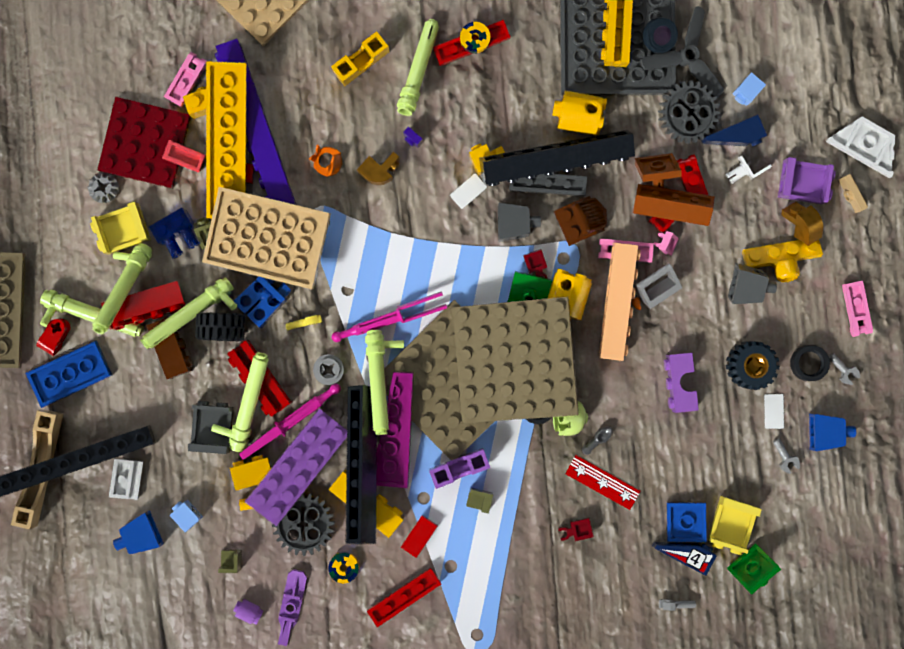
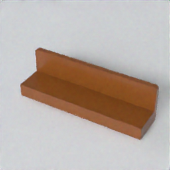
M638 184L633 213L709 226L715 196Z

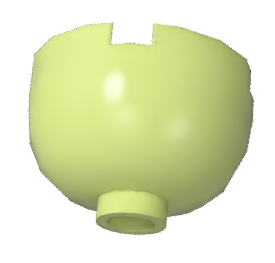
M578 401L579 415L553 417L554 430L559 432V436L576 435L584 428L588 421V414L581 402Z

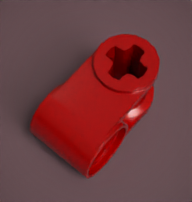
M66 319L51 320L38 339L36 346L55 356L61 349L63 341L71 329L69 321Z

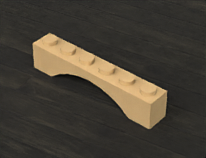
M49 410L37 411L33 426V447L30 466L54 458L63 413ZM48 481L22 490L15 505L11 522L12 526L32 529L38 526Z

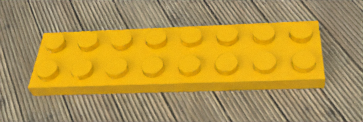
M206 61V218L212 219L219 187L246 193L247 63Z

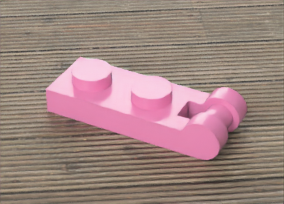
M190 52L164 97L183 107L185 103L183 96L191 93L202 72L206 69L207 60L199 59L196 54ZM192 64L197 66L195 70L190 68Z
M600 239L599 245H601V251L598 252L599 259H611L608 247L612 246V243L638 245L641 254L640 260L636 262L652 263L654 243Z
M863 281L843 284L842 288L851 336L856 337L861 333H873ZM859 320H863L862 326L858 325Z

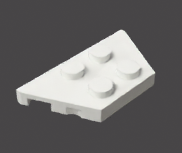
M860 117L826 140L830 145L888 178L893 176L892 160H894L893 147L895 145V135L868 119Z

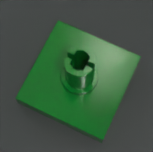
M515 271L507 302L548 299L552 280Z
M756 543L748 549V554L744 553L727 567V570L751 595L760 587L767 585L768 581L781 570Z

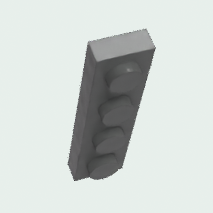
M540 174L533 179H526L524 177L519 178L516 182H510L509 191L586 196L587 176Z

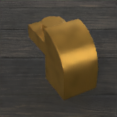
M393 152L380 166L373 158L368 156L359 166L357 172L371 184H387L393 179L392 175L389 174L390 170L394 172L400 165V157Z
M795 201L782 209L781 216L795 224L794 237L809 246L822 238L823 221L818 211L812 205L805 208Z

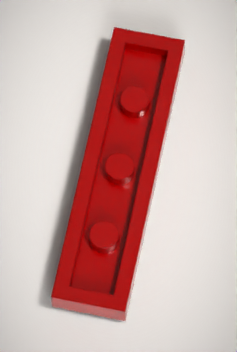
M504 20L486 26L490 32V42L487 48L511 38ZM476 30V31H473V32H470V33H471V34H473V33L479 34L480 32H478V31ZM477 35L472 36L473 40L479 39L480 41H482L483 39L479 38ZM460 37L433 47L439 66L474 54L477 50H472L473 46L468 41L465 42L468 45L467 48L461 45Z
M430 567L369 608L367 613L376 627H379L442 585V583Z

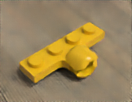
M800 240L743 249L742 251L746 266L753 268L772 266L777 280L783 283L796 280L799 277L798 261L819 258L823 255L819 240L809 246Z

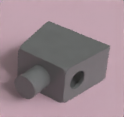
M498 203V242L529 237L530 228L541 227V216H530L529 207Z
M735 263L728 298L732 304L762 303L766 293H776L777 283L769 281V276L765 271Z

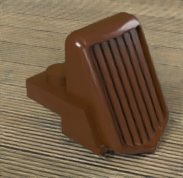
M590 196L581 198L554 211L569 246L604 232V228L608 224L606 208L596 198H591Z

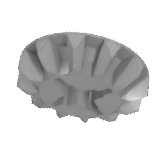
M102 172L95 174L89 180L87 188L89 195L95 201L108 203L117 196L119 184L114 176ZM99 182H101L104 185L108 184L105 187L106 193H104L101 190L97 191L100 188Z
M326 354L316 360L313 373L320 383L332 385L342 378L344 365L338 357ZM323 363L327 366L335 364L332 368L335 376L330 373L323 376L326 370Z

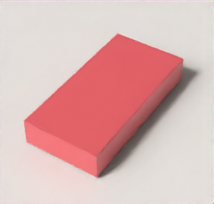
M168 140L162 158L199 173L206 155Z

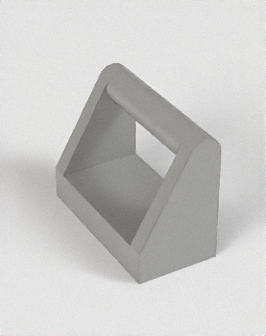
M669 263L636 284L642 302L650 309L682 289ZM665 274L668 275L666 279L645 291V287Z

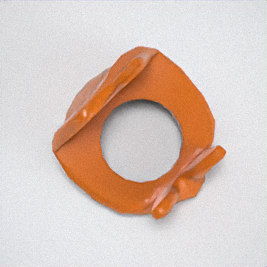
M317 144L316 153L309 158V160L314 162V169L326 177L337 174L342 167L341 153L332 147L320 149ZM330 153L333 156L330 164L325 168L320 166L319 159L321 155Z

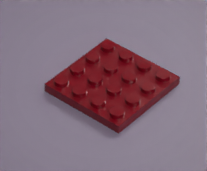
M115 97L97 171L173 189L179 165L163 159L162 156L168 140L184 146L191 116L187 113Z

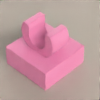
M668 231L665 234L658 233V236L663 238L661 243L654 242V245L664 254L672 256L679 238L674 233Z

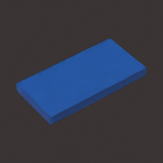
M97 341L26 373L41 408L113 376Z

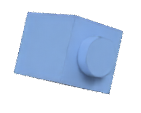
M751 72L732 94L738 103L747 106L766 84Z
M188 500L183 503L179 501L172 508L174 512L169 515L184 532L190 530L203 518Z

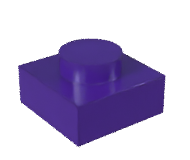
M409 126L404 130V140L413 147L415 145L419 148L423 143V139Z

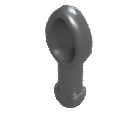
M609 426L600 428L595 433V437L586 446L582 447L583 454L589 455L598 444L607 442L611 438L612 428Z

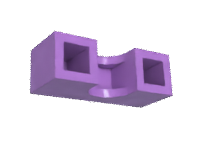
M693 354L666 355L664 369L668 371L666 388L670 390V397H668L669 409H672L674 413L698 411L697 391H685L680 385V379L685 373L694 372Z
M483 448L432 467L429 469L435 488L438 489L464 476L474 475L489 469L490 465Z

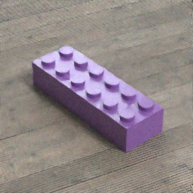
M318 409L247 497L245 502L277 526L347 438V430L321 409Z

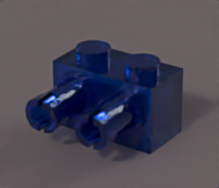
M184 208L178 209L149 226L157 243L166 246L172 259L178 258V255H183V251H181L175 240L177 237L182 235L189 250L195 248V245H200L192 231L195 223Z

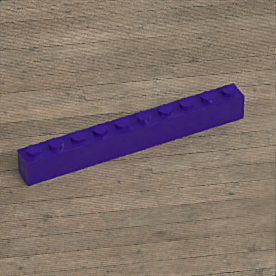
M238 39L216 46L217 52L215 57L217 62L247 63ZM247 64L246 135L249 142H246L249 153H253L255 160H252L255 171L260 173L261 178L258 179L260 186L266 190L267 196L265 198L297 205Z

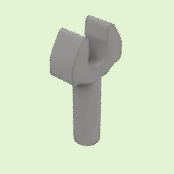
M835 353L829 356L831 362L841 371L839 380L842 383L853 385L852 381L848 378L850 373L855 378H860L859 370L856 367L848 368Z
M780 438L774 440L773 443L782 457V462L779 464L781 470L791 474L788 468L789 462H792L794 467L799 469L800 461L798 457L789 456Z
M659 600V608H663V610L676 611V608L696 607L694 600Z

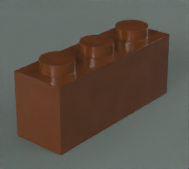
M167 318L146 325L148 332ZM177 331L154 347L167 380L192 371V360L189 355H186L184 350L186 344L183 338L179 337Z

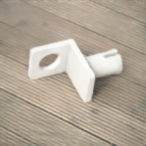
M741 155L738 157L740 166L726 173V176L730 178L736 175L729 180L733 184L745 175L753 179L772 166L770 164L756 174H753Z

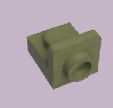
M200 218L194 224V231L202 250L206 247L211 218Z

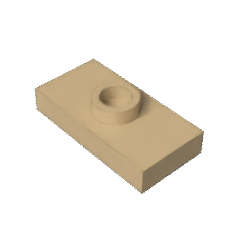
M849 174L838 179L844 190L843 195L851 203L855 213L867 209L868 205L852 175Z

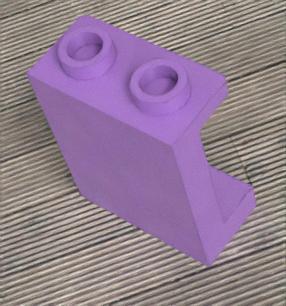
M786 158L783 160L778 198L821 205L828 203L833 194L831 183L834 181L836 174L834 165H820L796 161V158Z

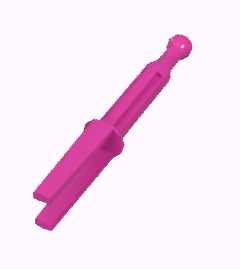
M441 291L398 306L396 311L355 324L345 331L334 332L331 338L334 342H340L343 338L361 335L367 331L376 330L399 321L406 323L447 309V305L444 304L403 318L401 312L403 309L443 296V293Z
M337 383L332 384L326 392L313 397L282 421H275L274 424L276 426L239 454L243 460L281 434L285 437L289 429L320 408L332 395L339 394L341 391L340 385Z

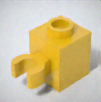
M478 144L471 148L472 151L469 152V157L479 176L481 175L480 157L505 152L502 146L490 151L487 144L483 146Z

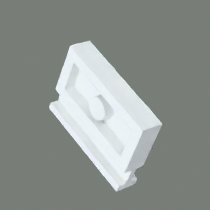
M114 458L109 497L138 500L143 461Z

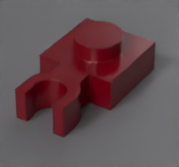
M542 249L524 254L523 257L529 274L535 272V276H544L548 279L546 273L542 270L548 268Z
M590 517L571 521V528H558V531L564 530L567 532L566 537L560 538L561 541L569 539L570 536H574L575 541L594 537Z

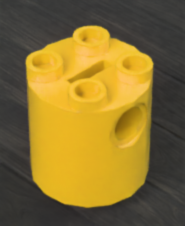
M565 90L562 101L555 100L552 116L559 117L557 129L594 136L599 135L600 128L603 126L604 117L602 115L606 108L607 99Z
M557 269L548 299L569 297L570 318L581 321L591 290L592 280L587 278V276L577 273L574 277L568 271Z

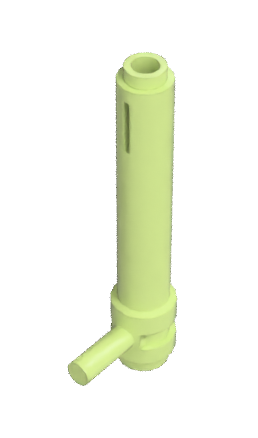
M428 19L424 24L405 87L402 88L401 98H399L397 103V111L405 116H411L415 112L416 102H418L420 97V87L439 30V23L434 19Z
M138 244V246L134 247L131 254L113 253L114 259L125 260L127 265L93 322V330L96 333L104 334V332L108 331L140 272H143L146 268V262H149L152 257V249L148 245Z
M227 278L218 279L215 285L207 287L204 293L143 335V339L140 340L146 349H152L194 319L196 314L221 301L231 310H235L237 304L229 297L231 291L234 290L232 284Z
M45 290L41 296L40 304H43L48 309L40 324L47 327L55 311L65 312L94 322L101 309L74 300L69 295L58 294L55 290ZM131 323L125 325L123 329L116 331L140 337L144 326L141 323Z
M370 330L366 332L365 343L367 344L366 355L369 362L373 431H375L376 435H385L387 430H389L383 355L385 354V348H404V341H384V335H382L381 330Z
M258 352L253 356L238 416L232 430L213 424L211 429L213 432L230 437L229 448L236 452H242L248 446V438L252 431L250 427L269 361L268 355Z

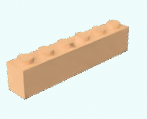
M612 243L598 354L603 359L623 361L624 356L628 354V345L625 344L626 337H630L631 331L628 321L633 315V307L630 306L631 299L635 298L636 288H633V282L638 277V269H635L636 261L640 260L641 254L638 245Z

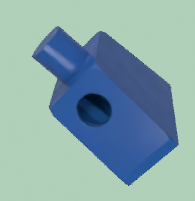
M809 413L810 450L822 451L846 446V438L856 437V427L846 426L844 418Z
M150 511L120 528L121 537L113 540V545L117 551L126 547L129 554L155 549L164 544Z

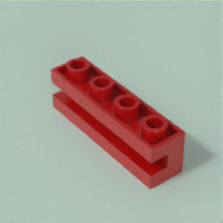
M178 281L127 295L109 327L110 330H120L125 325L131 323L140 324L145 319L151 317L152 319H157L165 313H176L183 308L185 303Z
M245 340L239 347L227 353L229 363L233 368L237 367L240 372L238 375L244 384L247 382L253 356L258 353L249 340ZM267 367L258 399L262 404L260 407L265 415L269 414L272 417L292 404V402Z

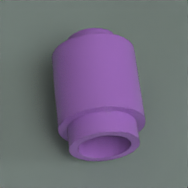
M243 599L242 602L238 600L233 610L236 612L235 617L257 625L263 613V610L259 609L260 606L246 599Z

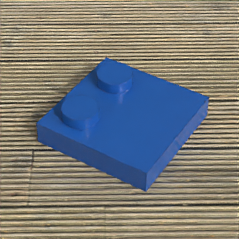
M667 502V542H707L706 503Z

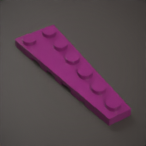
M393 372L387 403L389 430H387V434L380 436L377 447V486L408 488L414 382V373Z

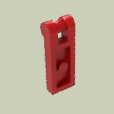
M693 154L688 156L687 159L676 160L681 168L680 178L685 192L708 195L696 156ZM690 166L692 171L686 173L685 167Z

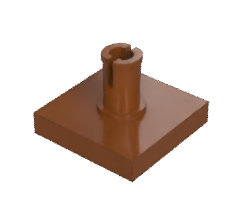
M673 153L635 158V166L642 181H652V186L664 188V179L681 177V168Z

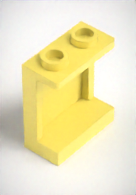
M132 202L127 204L128 207L98 217H91L92 222L90 225L92 231L97 234L98 241L96 242L98 249L104 254L109 255L151 240L138 203Z
M720 496L707 540L712 542L713 547L723 549V547L731 548L730 552L741 555L742 552L748 554L747 545L756 516L760 517L762 509Z

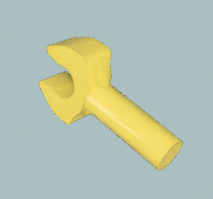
M314 315L286 323V329L292 330L321 323V315Z

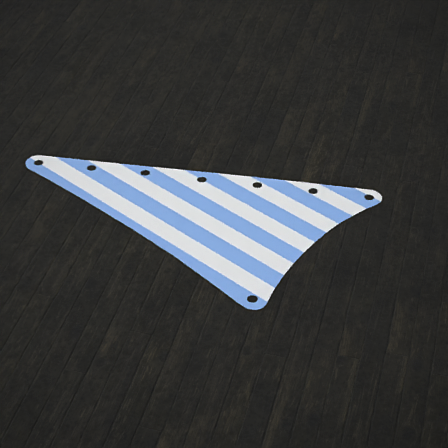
M328 206L315 208V210L331 213L320 262L345 330L350 329L355 324L396 311L398 306L441 291L443 296L401 310L403 318L444 304L448 306L453 300L460 306L505 303L508 301L515 271L529 274L523 255L542 249L548 267L542 270L552 282L557 269L568 271L575 277L579 266L580 253L578 247L575 244L569 246L567 241L510 247L441 243L394 234L356 220ZM561 252H565L570 256V260L566 265H562L557 261V257ZM349 283L354 287L353 294L346 296L342 293L341 288L344 284ZM443 310L406 323L399 321L376 329L382 331L384 341H404V348H385V354L383 355L384 368ZM367 334L349 336L348 340L366 386H370L369 362L366 359L367 344L365 343V336ZM526 419L495 421L459 456L461 457L483 448L490 468L474 475L470 474L459 478L453 483L438 489L435 488L429 469L448 462L450 459L413 421L411 424L409 486L404 489L417 522L424 515L438 525L426 543V547L436 574L442 583L441 587L462 644L466 649H488L495 637L510 541L534 424ZM470 487L493 493L489 514L466 506ZM421 492L429 494L430 500L427 504L422 505L418 502L417 497ZM448 560L455 561L457 564L456 571L447 572L445 563ZM472 630H482L483 638L480 641L473 640L471 638Z

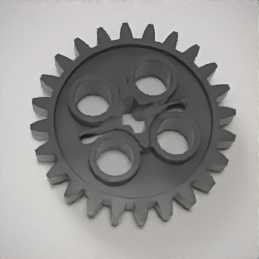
M691 80L686 84L683 81L680 82V86L674 84V90L667 89L669 96H662L665 102L659 103L663 110H658V113L663 114V116L658 120L664 121L661 128H668L665 134L672 133L671 139L678 137V142H683L684 140L685 143H690V141L697 143L698 138L700 140L704 139V134L711 135L708 129L716 128L712 123L719 122L715 115L720 114V112L715 111V108L720 106V104H714L717 96H710L713 90L706 91L707 85L700 87V82L694 84ZM689 93L692 95L693 98L691 103H688L687 101V95ZM674 107H677L679 110L677 117L673 115ZM700 108H703L705 111L703 117L699 115ZM687 121L691 123V129L689 131H687L685 128V124Z
M303 492L290 508V510L298 512V519H291L289 510L277 526L272 524V527L277 528L273 535L279 534L280 536L276 541L284 542L281 548L289 546L288 553L295 549L296 556L300 551L305 556L309 550L310 554L313 555L314 548L317 551H321L320 544L326 546L325 539H332L328 533L335 531L333 528H330L331 525L335 524V521H330L334 514H328L331 507H324L325 500L321 503L318 502L320 496L312 499V493H310L306 498ZM302 507L305 508L304 522L308 523L305 527L306 541L302 540L303 526L299 525L303 520ZM310 509L317 511L318 517L316 519L309 517L308 512ZM313 528L318 531L317 538L310 537V529ZM291 529L299 532L298 539L291 538Z

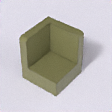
M470 487L466 506L489 514L493 493Z
M222 550L221 567L218 568V573H238L242 565V550Z

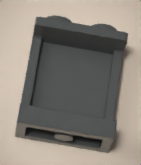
M198 401L197 404H193L191 443H188V451L216 454L230 453V437L213 432L211 429L213 424L232 430L234 407H228V403L217 402L216 406L209 405L208 401Z

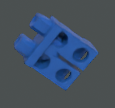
M258 277L234 302L242 312L262 329L274 313L287 301L285 298L289 295L291 289L283 283L276 290L272 286L275 280Z

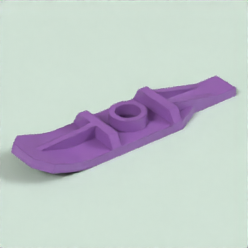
M293 569L288 572L278 618L281 625L279 645H288L291 629L298 622L307 575L304 571ZM289 604L294 606L293 611L287 610Z

